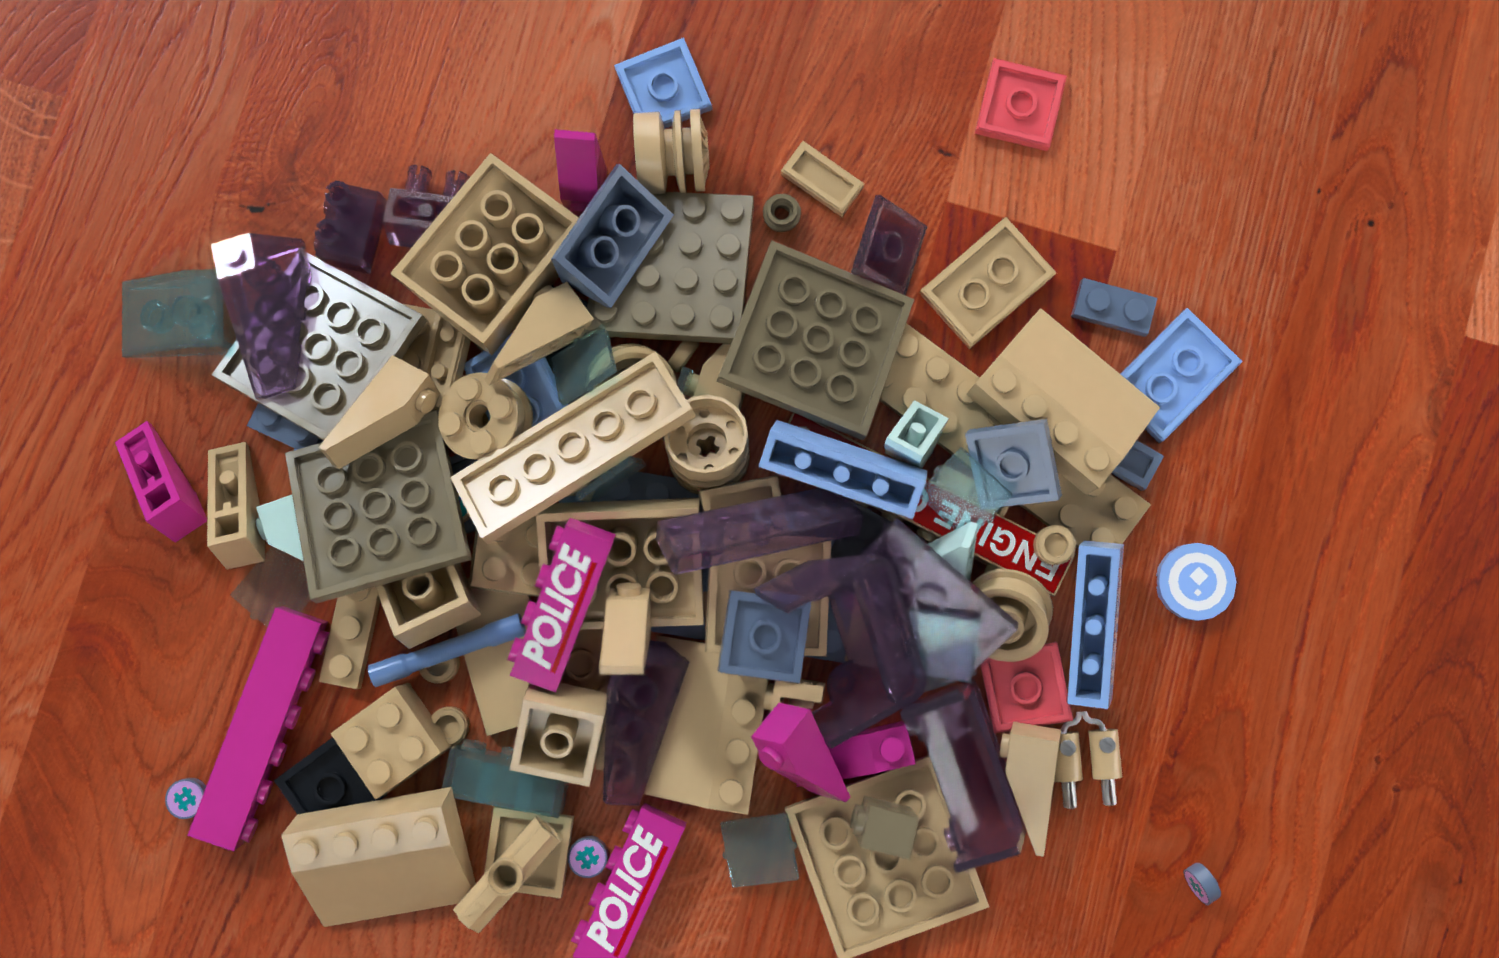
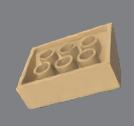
M490 153L390 274L458 331L492 356L520 322L532 304L534 294L543 287L550 285L558 275L551 258L579 217Z
M1041 308L966 394L1002 425L1047 419L1057 471L1085 495L1102 485L1160 409L1156 403Z
M700 498L555 503L536 515L540 570L543 563L551 566L555 551L550 550L549 545L556 527L565 528L569 518L616 534L580 630L604 629L606 600L610 588H616L621 583H638L641 585V588H650L651 627L704 625Z
M657 635L632 791L707 809L748 815L758 752L751 735L762 723L768 679L718 672L720 653H706L704 642Z
M452 787L298 814L281 835L291 873L324 927L458 904L476 884Z

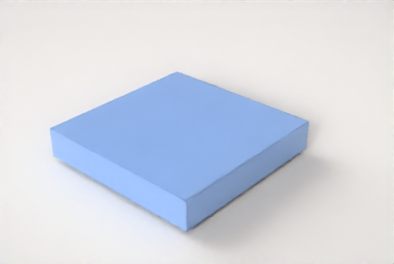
M684 38L614 65L633 114L659 111L662 116L664 129L672 126L675 110H681L682 122L690 119V109H700V114L712 110V104Z

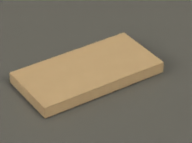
M471 588L482 615L457 626L458 636L518 613L523 618L529 600L532 601L531 596ZM514 640L494 647H485L464 655L487 736L518 727L522 703L529 683L509 676L514 662L508 661L507 658Z

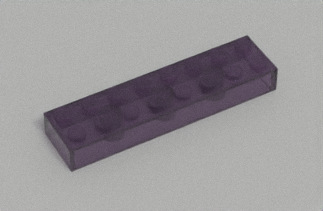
M816 488L660 520L657 524L656 541L673 574L677 575L860 534L864 516L853 499L822 488Z

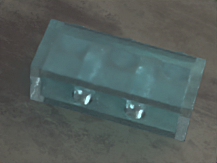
M464 739L462 745L457 744L450 748L442 789L452 787L454 798L559 818L563 814L569 783L511 771L510 766L514 748L502 747L501 752L486 750L487 743Z

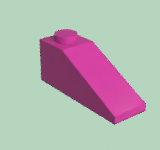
M555 129L554 143L560 200L566 209L580 217L606 180L607 167L595 133Z
M148 421L144 422L115 442L147 523L176 543L207 522V517L196 492L151 423Z
M778 702L751 735L759 752L761 762L769 769L814 794L847 802L850 794L811 710Z
M902 721L824 739L842 779L876 774L916 764L907 725Z

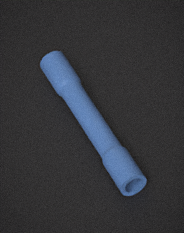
M518 613L486 624L480 629L414 652L399 654L368 665L369 677L374 687H379L408 677L413 672L485 647H494L515 640L516 637H523L526 633L525 625L521 624L522 617Z

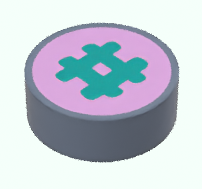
M185 778L174 782L167 790L165 796L168 811L179 819L195 817L206 785L197 778Z
M595 836L579 838L571 846L568 853V864L571 870L583 878H592L599 875L608 862L607 846L601 839Z
M1196 862L1183 871L1186 882L1202 903L1210 905L1221 897V889L1216 879L1204 865Z

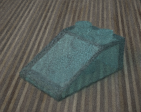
M223 269L182 270L122 282V357L226 355L239 336V279Z

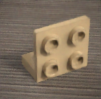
M800 679V683L775 680V684L769 683L766 687L763 709L770 710L771 712L778 702H784V697L790 698L789 705L813 709L814 702L822 703L826 683Z

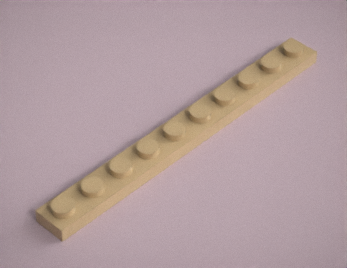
M403 304L422 314L427 320L401 359L421 370L435 311L429 308ZM375 587L337 598L319 682L361 689L380 605V598Z

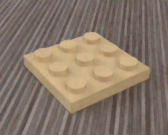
M710 531L705 652L720 653L729 590L810 601L811 609L804 656L826 657L831 536Z

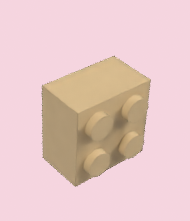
M461 563L375 587L394 637L409 649L482 615L471 588H468L469 583Z
M410 683L394 687L330 733L375 800L391 792L453 747L445 740L447 737L438 724H434L431 718L432 715Z
M529 683L522 703L510 770L589 787L610 693L559 683L557 691L553 692Z

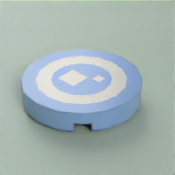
M1192 543L1176 547L1164 556L1158 565L1156 573L1158 597L1166 609L1179 618L1195 621L1214 618L1226 610L1234 598L1237 583L1234 567L1225 554L1211 545Z

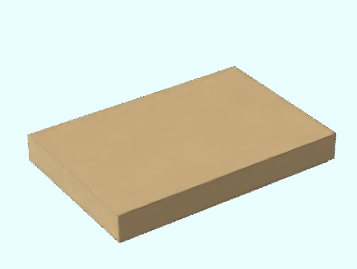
M1005 217L923 287L919 294L967 348L970 349L1054 277L1056 272L1010 220Z

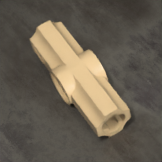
M536 816L456 905L453 911L458 916V919L468 929L480 933L562 841L557 831L547 821ZM502 865L513 867L517 873V882L506 883L499 875V867Z

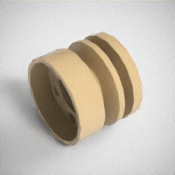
M690 109L691 127L686 128L682 126L681 110L674 111L672 128L664 129L662 116L659 111L633 114L637 180L651 194H665L668 176L673 175L676 176L680 193L686 192V175L694 174L696 192L705 191V182L710 164L708 134L701 118L700 109Z
M712 395L689 398L687 402L696 417L664 436L673 476L679 485L694 494H699L698 490L740 482L747 472L750 460L745 418L737 406L724 398Z

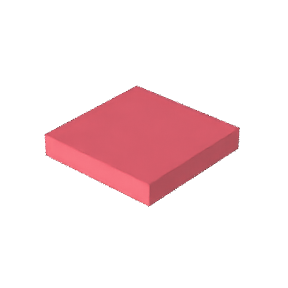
M993 58L974 134L1048 151L1067 76Z
M1057 642L1044 644L1038 653L1021 661L1004 662L979 655L994 734L1011 731L1013 722L1044 726L1073 721L1070 704H1067L1068 693Z

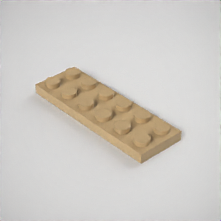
M655 351L513 438L503 449H495L450 478L479 535L487 544H490L693 419L696 415Z

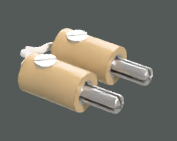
M1087 711L1076 712V717L1073 721L1065 722L1061 728L1054 782L1062 783L1064 808L1074 809L1077 807L1075 782L1083 780L1079 732L1067 731L1068 727L1078 724L1082 717L1089 724H1096L1100 728L1088 731L1093 779L1101 780L1103 804L1105 806H1114L1117 804L1115 779L1123 777L1118 729H1106L1101 720L1090 718Z

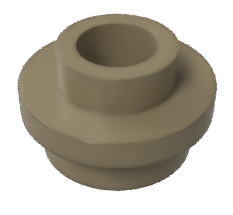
M776 194L770 197L764 205V221L770 229L776 232L790 231L796 227L800 220V205L795 198L788 194ZM780 208L786 209L789 216L786 219L780 220L774 214L776 210Z

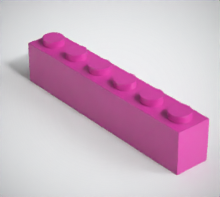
M285 606L275 607L187 836L231 851L239 848L244 844V841L249 843L253 838L259 822L258 819L254 818L258 804L264 805L273 786V782L268 780L273 766L278 767L281 764L287 749V744L282 743L287 728L293 729L301 713V707L297 706L298 699L302 691L307 692L314 679L316 670L311 668L316 653L321 655L327 645L330 634L325 631L327 621Z

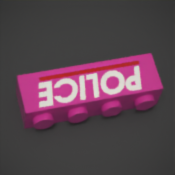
M569 518L565 528L556 527L549 545V549L555 551L551 566L543 563L537 577L535 587L542 590L537 603L529 600L521 624L528 627L524 638L516 637L507 660L514 662L509 676L553 692L557 691L616 534L573 518Z
M645 802L640 812L632 809L622 830L629 834L623 848L615 845L605 867L612 871L606 885L598 882L588 905L595 908L590 920L587 922L581 919L572 937L571 942L577 944L572 957H626L687 822Z

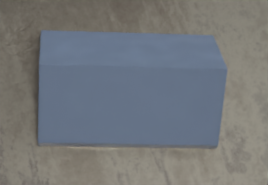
M616 164L551 258L561 282H568L571 288L601 305L611 308L674 214L621 164Z

